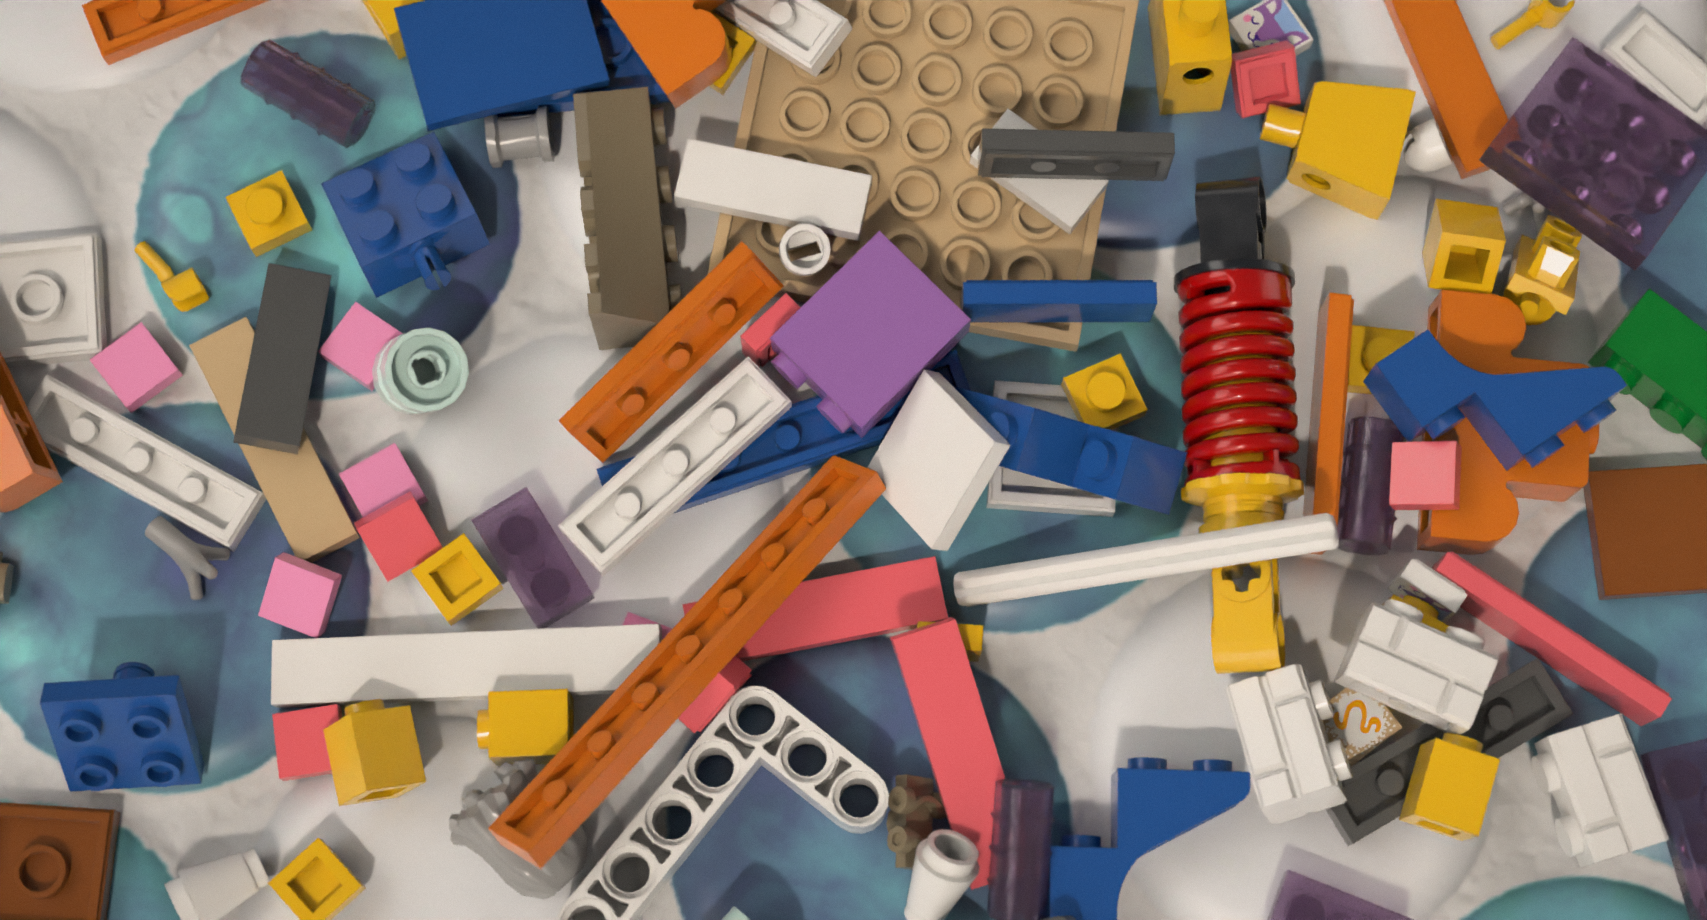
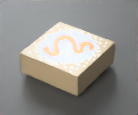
M1348 688L1343 689L1330 699L1334 717L1323 720L1329 743L1341 740L1350 767L1403 728L1384 704Z

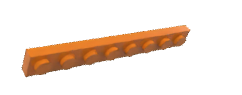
M833 455L489 826V831L500 845L542 869L690 704L696 700L700 693L717 676L718 672L730 662L886 490L877 471Z

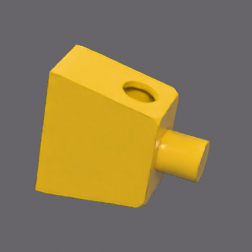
M1150 0L1147 9L1159 114L1220 111L1232 64L1226 0ZM1195 69L1204 78L1187 79L1183 75Z
M1329 81L1315 82L1305 102L1303 112L1269 103L1259 140L1293 148L1286 177L1291 184L1368 218L1378 220L1391 198L1416 91Z

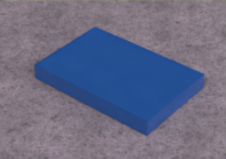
M425 0L394 8L427 131L572 96L573 94L609 87V76L587 0Z

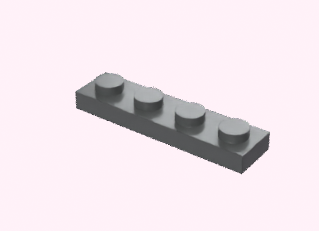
M1537 658L1487 687L1472 726L1461 735L1481 742L1483 744L1481 753L1500 758L1573 715V712ZM1425 723L1350 767L1353 778L1341 781L1347 801L1344 804L1325 809L1347 846L1354 844L1400 816L1420 745L1434 738L1442 740L1444 733L1447 732Z

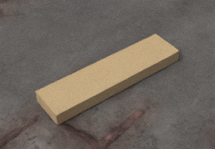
M247 317L189 345L234 435L255 330ZM304 426L298 454L239 444L295 557L312 563L360 538Z

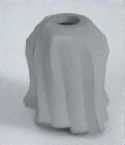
M534 759L516 761L513 765L505 762L494 771L502 784L494 788L491 787L485 792L480 789L469 791L462 800L467 810H461L460 814H452L450 816L449 829L451 830V841L453 845L466 846L480 855L507 885L521 895L546 899L554 896L583 869L587 859V836L582 826H580L542 869L500 845L489 831V826L538 775Z

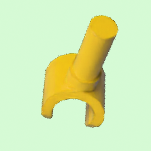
M1532 0L1528 11L1490 37L1492 45L1499 50L1537 25L1542 28L1556 27L1573 8L1575 0H1571L1563 7H1556L1548 0Z
M146 241L140 242L135 247V253L157 275L164 292L172 300L178 311L187 312L209 301L210 298L193 267L175 275L171 267Z

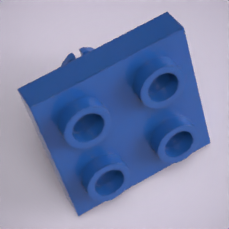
M126 662L116 667L113 679L44 683L40 706L70 792L201 784L204 761L179 675L154 676V670L148 665L140 662Z

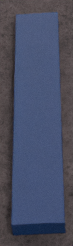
M956 350L948 352L930 370L939 372L952 386L971 391ZM912 389L862 438L851 427L844 433L838 431L817 409L816 406L822 401L818 395L793 403L792 407L674 513L824 464L833 455L842 458L880 445ZM636 456L597 468L601 485L603 486Z

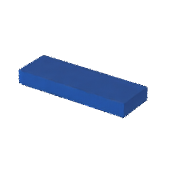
M966 280V282H963L960 309L971 319V323L1150 322L1157 305V282H1153V280Z

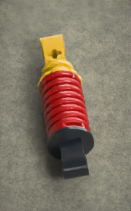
M1261 176L1196 183L1195 208L1200 234L1201 263L1180 270L1173 279L1174 291L1184 304L1178 312L1179 325L1184 329L1179 336L1180 350L1184 354L1180 359V373L1184 377L1181 383V396L1186 401L1182 406V420L1186 427L1182 433L1183 444L1187 448L1184 451L1187 452L1184 462L1187 477L1184 480V487L1181 488V499L1185 503L1203 507V522L1205 524L1198 528V533L1284 520V511L1282 510L1284 504L1296 501L1300 496L1304 495V482L1300 480L1299 466L1290 462L1289 459H1284L1296 454L1299 449V440L1295 436L1288 434L1294 431L1298 425V416L1290 410L1296 404L1297 392L1294 388L1288 386L1294 382L1296 377L1295 367L1288 362L1294 356L1295 347L1293 342L1287 339L1293 333L1294 325L1293 320L1283 314L1292 307V288L1295 285V272L1291 267L1283 263L1265 260L1264 233L1267 228V211ZM1278 558L1212 568L1214 616L1211 624V645L1216 673L1267 672L1285 667V634L1280 610ZM1251 566L1260 578L1249 580L1248 591L1242 592L1232 579L1243 577L1244 567Z

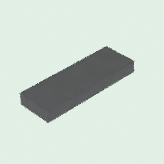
M982 129L978 151V176L991 178L1164 181L1167 179L1175 155L1174 133Z
M268 263L233 443L298 454L332 275Z

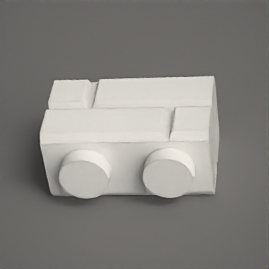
M1387 599L1384 606L1373 602L1360 617L1334 682L1447 733L1461 735L1468 731L1474 722L1484 697L1483 694L1496 668L1498 656L1484 651L1485 641L1472 632L1457 627H1447L1444 633L1421 623L1423 613L1411 605L1392 599Z
M1292 664L1267 672L1262 677L1254 676L1228 685L1226 688L1259 806L1271 824H1279L1305 816L1308 812H1318L1344 804L1347 798L1341 781L1353 778L1341 740L1329 743L1323 720L1334 717V713L1322 679L1311 682L1301 664Z
M1622 713L1555 733L1534 743L1538 755L1532 757V769L1535 779L1545 794L1553 793L1561 818L1555 820V831L1559 844L1568 857L1576 856L1580 868L1669 840Z

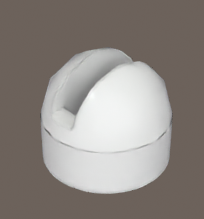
M1435 118L1417 125L1405 136L1402 154L1405 156L1406 164L1413 170L1423 173L1433 172L1453 164Z
M811 224L793 226L784 234L779 245V257L782 264L788 271L798 276H810L819 272L826 265L831 251L827 235L820 228ZM815 242L818 243L820 253L790 261L788 250Z

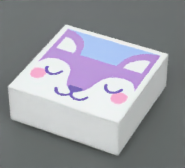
M1263 0L1228 22L1229 33L1241 51L1288 40L1295 47V56L1309 49L1314 40L1287 0Z
M1412 558L1397 573L1388 587L1389 591L1402 599L1405 595H1410L1427 602L1439 612L1437 619L1443 623L1457 612L1467 597L1464 589L1417 558L1415 560Z

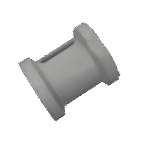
M547 106L537 107L535 114L498 117L496 114L484 117L486 145L492 168L502 167L503 162L507 160L541 157L545 163L554 162V140L550 113Z

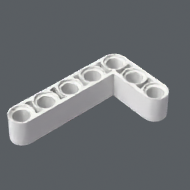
M763 686L743 688L727 702L566 901L557 916V920H575L576 916L581 912L589 909L599 910L605 915L606 920H638L761 765L837 826L856 834L873 831L882 823L887 813L889 800L886 783L878 773L772 690ZM757 704L769 708L775 716L771 729L761 735H749L743 732L738 726V718L741 712L748 706ZM805 744L814 745L825 754L826 764L816 775L801 776L795 773L789 766V757L792 751ZM722 755L731 761L734 768L728 782L722 786L708 787L698 780L697 769L706 757ZM864 785L870 788L876 794L878 800L875 811L869 816L862 818L852 817L847 814L841 807L840 797L848 787ZM681 806L687 809L692 816L688 832L681 838L674 840L663 838L656 831V819L665 808ZM631 857L646 861L650 869L649 879L640 890L623 892L616 887L614 873L618 864Z

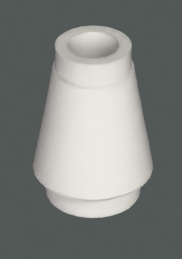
M939 829L933 831L927 839L922 840L918 844L907 904L904 909V915L907 920H944L979 873V864L977 862L979 853L977 847L969 838L956 831Z
M252 848L242 854L240 852L177 870L179 877L165 883L164 886L181 920H220L257 893L258 889L268 885L269 879L256 851Z

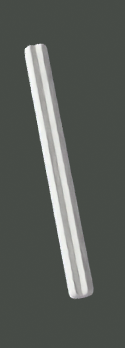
M1322 513L962 571L954 575V593L959 605L970 607L1333 550L1338 547L1337 524L1333 515Z

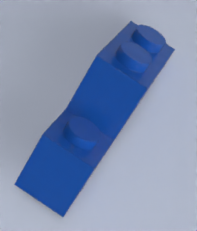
M1429 329L1376 363L1363 381L1407 442H1412L1425 432H1428L1431 438L1435 440L1459 424L1466 416L1506 471L1524 459L1532 468L1548 459L1565 446L1558 436L1576 424L1583 433L1597 426L1617 411L1610 401L1627 386L1621 376L1609 367L1502 375L1479 372L1465 366L1452 357L1438 343Z
M953 386L1011 445L999 466L1153 511L1170 514L1187 452L1135 436L1086 424L1034 407Z
M1152 757L1128 759L1127 768H1117L1111 776V848L1101 847V837L1064 835L1061 836V846H1050L1045 852V919L1070 915L1076 920H1117V906L1121 887L1128 871L1136 860L1234 808L1250 792V772L1233 771V763L1228 760L1193 761V770L1167 769L1166 759Z

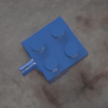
M434 131L321 183L376 298L420 277H423L425 286L428 289L439 290L440 288L432 273L433 271L437 272L445 287L451 280V274L445 265L490 245L477 213Z

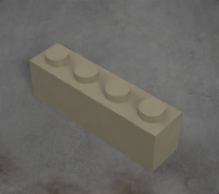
M648 87L573 94L578 166L580 177L584 178V186L580 188L581 212L585 235L589 237V244H584L586 273H588L590 293L587 294L588 312L599 350L634 347L682 300L681 285H669L667 263L678 262L675 225H663L661 204L673 203L669 165L657 167L655 148L657 145H667L663 107L651 108Z

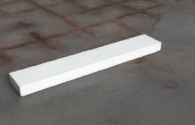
M660 624L272 640L271 705L276 708L327 706L333 704L352 705L374 699H382L384 703L488 699V691L568 689L571 695L613 694L662 641V627Z

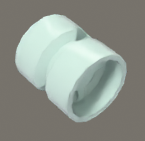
M433 328L413 329L386 342L377 353L372 368L374 388L381 400L395 411L410 415L441 410L455 402L465 389L469 375L467 356L459 342L448 333Z

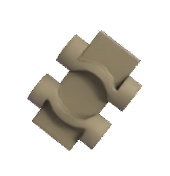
M908 774L896 775L895 787L890 791L888 800L890 811L887 816V844L892 852H896L895 868L913 870L916 848L922 840L927 839L933 832V818L944 819L947 816L940 794L933 792V779Z

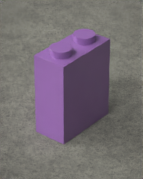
M878 231L770 337L772 350L777 354L771 363L795 388L798 389L805 382L822 399L816 407L838 431L844 433L851 427L862 438L914 387L923 370L930 371L969 332L971 319L881 231Z

